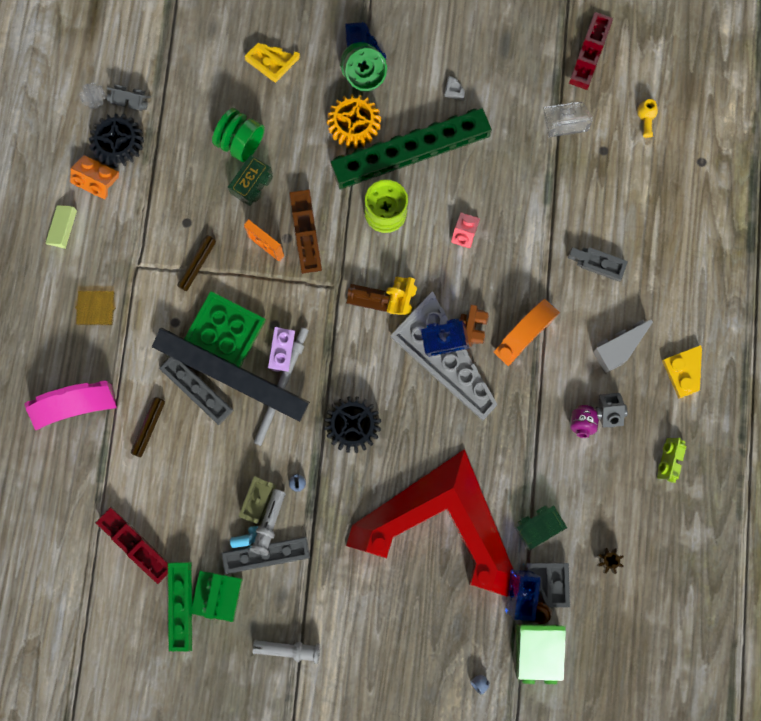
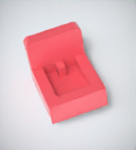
M460 213L451 242L471 248L480 218Z

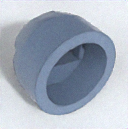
M295 474L289 479V487L295 492L302 491L306 486V480L302 475ZM296 477L299 478V488H295Z
M477 675L470 681L473 688L481 695L489 688V681L484 675Z

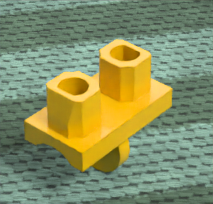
M395 277L393 288L389 287L386 291L387 294L391 295L387 308L388 313L411 314L410 298L417 291V287L414 285V278Z

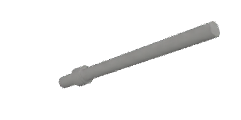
M301 327L296 341L293 342L289 372L283 371L277 386L285 389L297 358L303 352L305 347L303 344L309 330ZM268 406L253 443L259 446L262 445L275 414V409Z

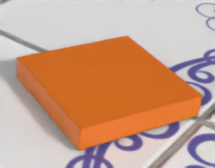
M248 219L244 224L248 238L277 261H281L284 257L281 244Z

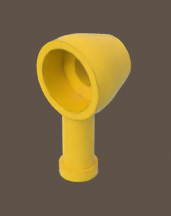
M653 99L643 101L637 109L639 118L644 120L643 137L645 138L653 137L652 120L658 113L657 103ZM646 105L652 106V109L647 108Z

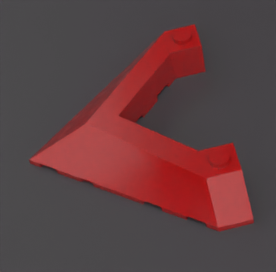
M465 449L352 525L346 544L347 547L387 559L393 538L446 510L475 563L469 585L511 598L516 574Z

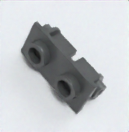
M114 84V87H107V89L111 90V93L107 95V101L110 104L125 107L127 99L129 100L128 108L139 111L147 110L148 102H145L146 98H151V96L145 95V91L133 89V92L126 90V86Z

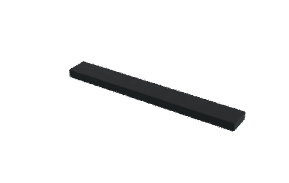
M159 328L152 348L299 422L302 420L310 403L309 401L164 328Z

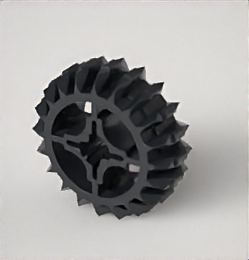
M117 113L111 118L107 114L106 120L99 119V125L94 123L96 130H90L92 136L89 138L90 149L93 151L95 158H99L101 163L106 162V165L109 167L114 163V166L118 168L120 163L126 166V161L128 160L133 163V156L139 157L138 150H143L141 145L144 143V138L141 137L143 136V131L139 129L138 123H134L133 118L129 117L127 119L125 114L119 117ZM120 128L129 130L131 135L122 133ZM102 145L111 147L113 153L103 150Z
M348 396V403L344 404L343 399H339L340 407L335 403L332 404L336 411H327V414L332 416V418H325L324 421L331 425L325 426L324 429L325 431H332L326 436L328 439L335 437L331 444L334 446L339 442L338 450L341 451L345 445L347 446L346 453H350L351 447H354V452L358 453V446H361L362 450L365 451L366 442L373 446V442L370 440L371 437L376 440L378 439V435L374 431L380 432L381 427L375 426V424L381 423V419H374V417L379 415V412L374 411L371 413L374 405L370 404L366 407V399L360 404L358 396H356L355 402H352L351 397ZM347 409H359L362 412L355 416H350L344 411ZM338 416L345 422V426L339 434H337L335 429ZM366 416L369 417L371 423L367 434L361 428V423ZM348 420L351 422L358 420V423H356L358 430L353 427L348 429ZM354 433L362 439L358 441H347L343 438L345 436L347 437L349 434Z

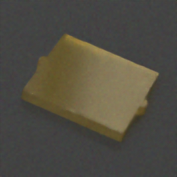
M78 291L77 306H75L77 310L76 325H113V316L116 310L114 306L115 292Z

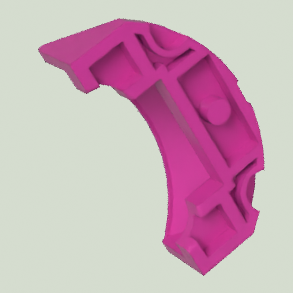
M108 381L64 387L39 395L35 400L24 403L35 430L70 417L117 408L112 384Z

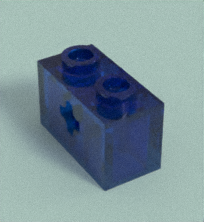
M451 319L446 321L447 324L443 325L438 323L426 325V328L421 329L425 354L428 357L470 349L465 323L459 321V319ZM444 333H447L449 335L446 337V341H443L441 339L442 337H444Z
M511 569L505 612L514 620L535 621L541 577L532 571Z

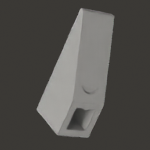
M641 320L633 325L634 329L628 332L624 329L614 335L615 339L611 341L605 339L596 344L598 348L593 353L605 374L623 365L629 359L653 323L652 320L647 322Z

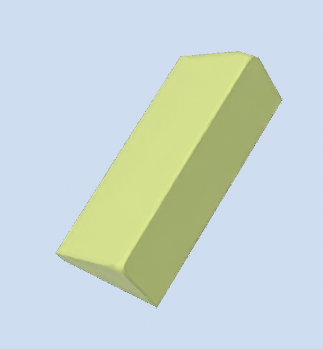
M57 205L46 244L66 249L77 213L74 207Z

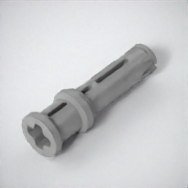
M276 489L272 491L273 493L261 527L256 529L257 535L254 544L250 546L252 552L268 556L270 541L275 536L273 529L286 496L285 492Z
M254 640L253 646L262 648H253V654L291 657L296 662H300V660L314 661V664L319 662L320 644L313 646L296 642L293 645Z

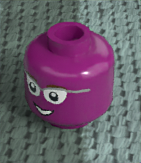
M580 405L572 411L570 428L578 437L588 438L589 435L597 432L599 419L597 411L592 406Z

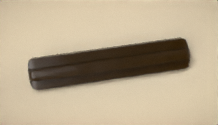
M205 236L177 284L181 290L188 291L216 243L213 237Z
M158 397L153 399L132 447V455L142 457L164 407L165 401Z

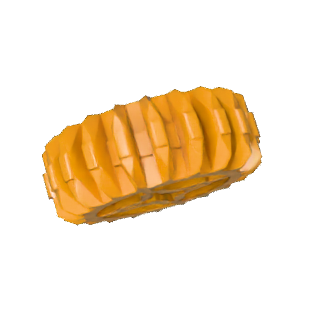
M353 94L350 95V99L343 96V102L336 100V106L331 105L330 109L332 112L327 114L329 118L327 126L330 127L328 129L329 133L333 134L334 140L339 139L340 145L346 142L347 148L351 144H354V148H358V143H361L364 147L366 145L365 141L371 143L372 137H377L378 135L376 130L381 128L379 124L381 117L378 116L379 109H375L374 102L369 104L368 97L362 100L361 95L357 99L354 98ZM360 110L365 112L369 116L370 120H367L366 117L361 116ZM355 117H356V118H357V121H356V123H353V126H352V125H351V121H352V120H355ZM338 123H342L343 126H346L348 128V133L343 131L339 127Z

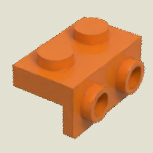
M83 155L71 167L70 171L71 184L102 199L107 198L108 188L119 178V171L86 155Z

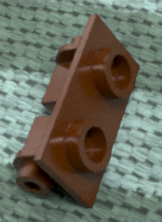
M350 284L346 304L387 312L390 295L386 291Z

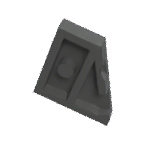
M527 563V568L548 607H570L569 563Z

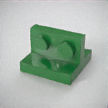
M200 571L192 605V614L204 616V618L234 622L243 579Z

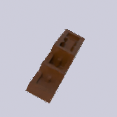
M310 189L289 192L301 272L305 274L322 271Z

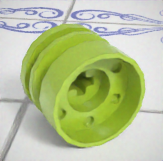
M380 180L373 183L365 195V219L368 225L381 233H391L398 230L404 224L407 217L408 194L403 186L392 180Z

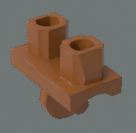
M471 305L468 322L466 321V314H461L460 320H454L453 326L458 327V335H464V330L466 329L464 339L466 346L472 347L473 343L484 344L485 331L475 329L476 323L487 325L489 314L488 312L478 310L477 306Z

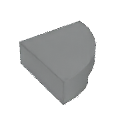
M449 76L444 97L464 101V89L456 78Z

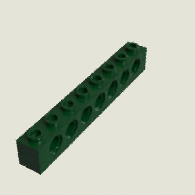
M483 108L478 110L471 109L464 115L451 116L447 121L441 123L434 122L427 128L414 129L404 136H394L390 141L384 143L377 142L370 148L357 149L347 156H337L333 161H330L331 169L339 190L489 138L492 129ZM469 125L472 127V129L465 130L462 128V126ZM446 131H449V132H451L453 135L450 136V137H447V136H445L443 133L446 132ZM426 138H432L434 142L426 143L424 140ZM407 145H414L415 149L408 150L405 147ZM389 151L396 153L393 157H389L386 154ZM370 158H375L378 161L376 163L371 164L367 160ZM355 164L358 166V169L350 170L348 167Z

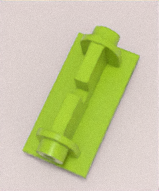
M666 438L661 462L658 466L657 479H667L668 482L676 483V479L679 480L682 465L677 464L676 460L683 461L687 448L685 446L686 442L682 441L681 438Z

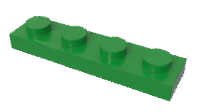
M192 562L168 563L169 652L192 651Z

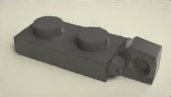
M590 247L588 249L583 248L582 251L572 248L568 256L569 259L578 262L577 266L618 282L622 280L628 263L626 260Z

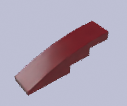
M597 12L594 13L570 78V85L588 90L614 18Z
M112 507L95 522L157 584L168 575V562Z

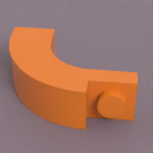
M546 299L542 300L512 329L493 353L507 366H510L560 312Z

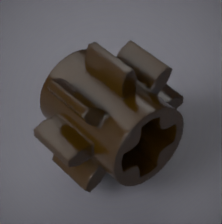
M604 548L605 554H597V557L600 558V563L597 566L604 568V574L609 569H611L613 574H617L616 568L624 567L620 563V559L624 556L616 554L617 548H614L610 553L607 548ZM612 556L614 564L608 566L606 557Z

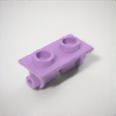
M274 327L268 368H271L272 371L280 372L281 370L289 372L295 331Z

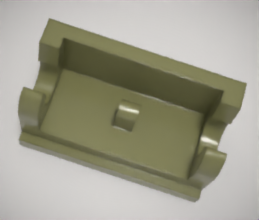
M254 476L239 517L261 525L273 493L272 491L276 488V485Z

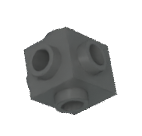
M621 394L599 395V407H596L595 411H597L602 427L624 426V417H627L628 411Z

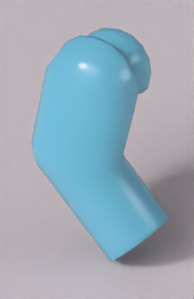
M259 526L249 527V535L232 537L230 539L231 547L237 548L252 544L255 541L256 529Z

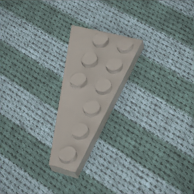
M432 291L390 337L483 421L495 409L497 403Z

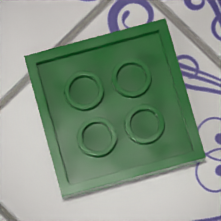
M210 291L184 339L241 367L266 319Z

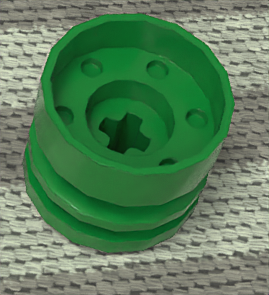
M357 42L348 46L341 56L340 68L342 74L354 88L361 91H370L383 83L387 75V64L385 58L374 46L365 42ZM364 61L365 66L359 67L358 63H362Z
M231 108L218 122L212 136V144L217 148H221L224 152L230 150L232 157L241 162H246L259 147L265 127L254 119L247 120L246 114L240 113L236 108Z

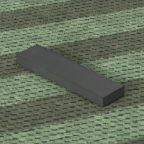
M169 357L159 367L171 381L218 425L234 411L184 363Z
M307 537L270 543L268 556L254 553L250 550V547L223 552L222 558L225 574L309 559L310 553Z

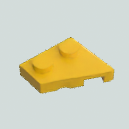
M257 43L245 55V61L275 83L300 59L298 52H294V54L282 52V48L269 47L261 43Z
M701 345L662 360L678 399L700 391Z

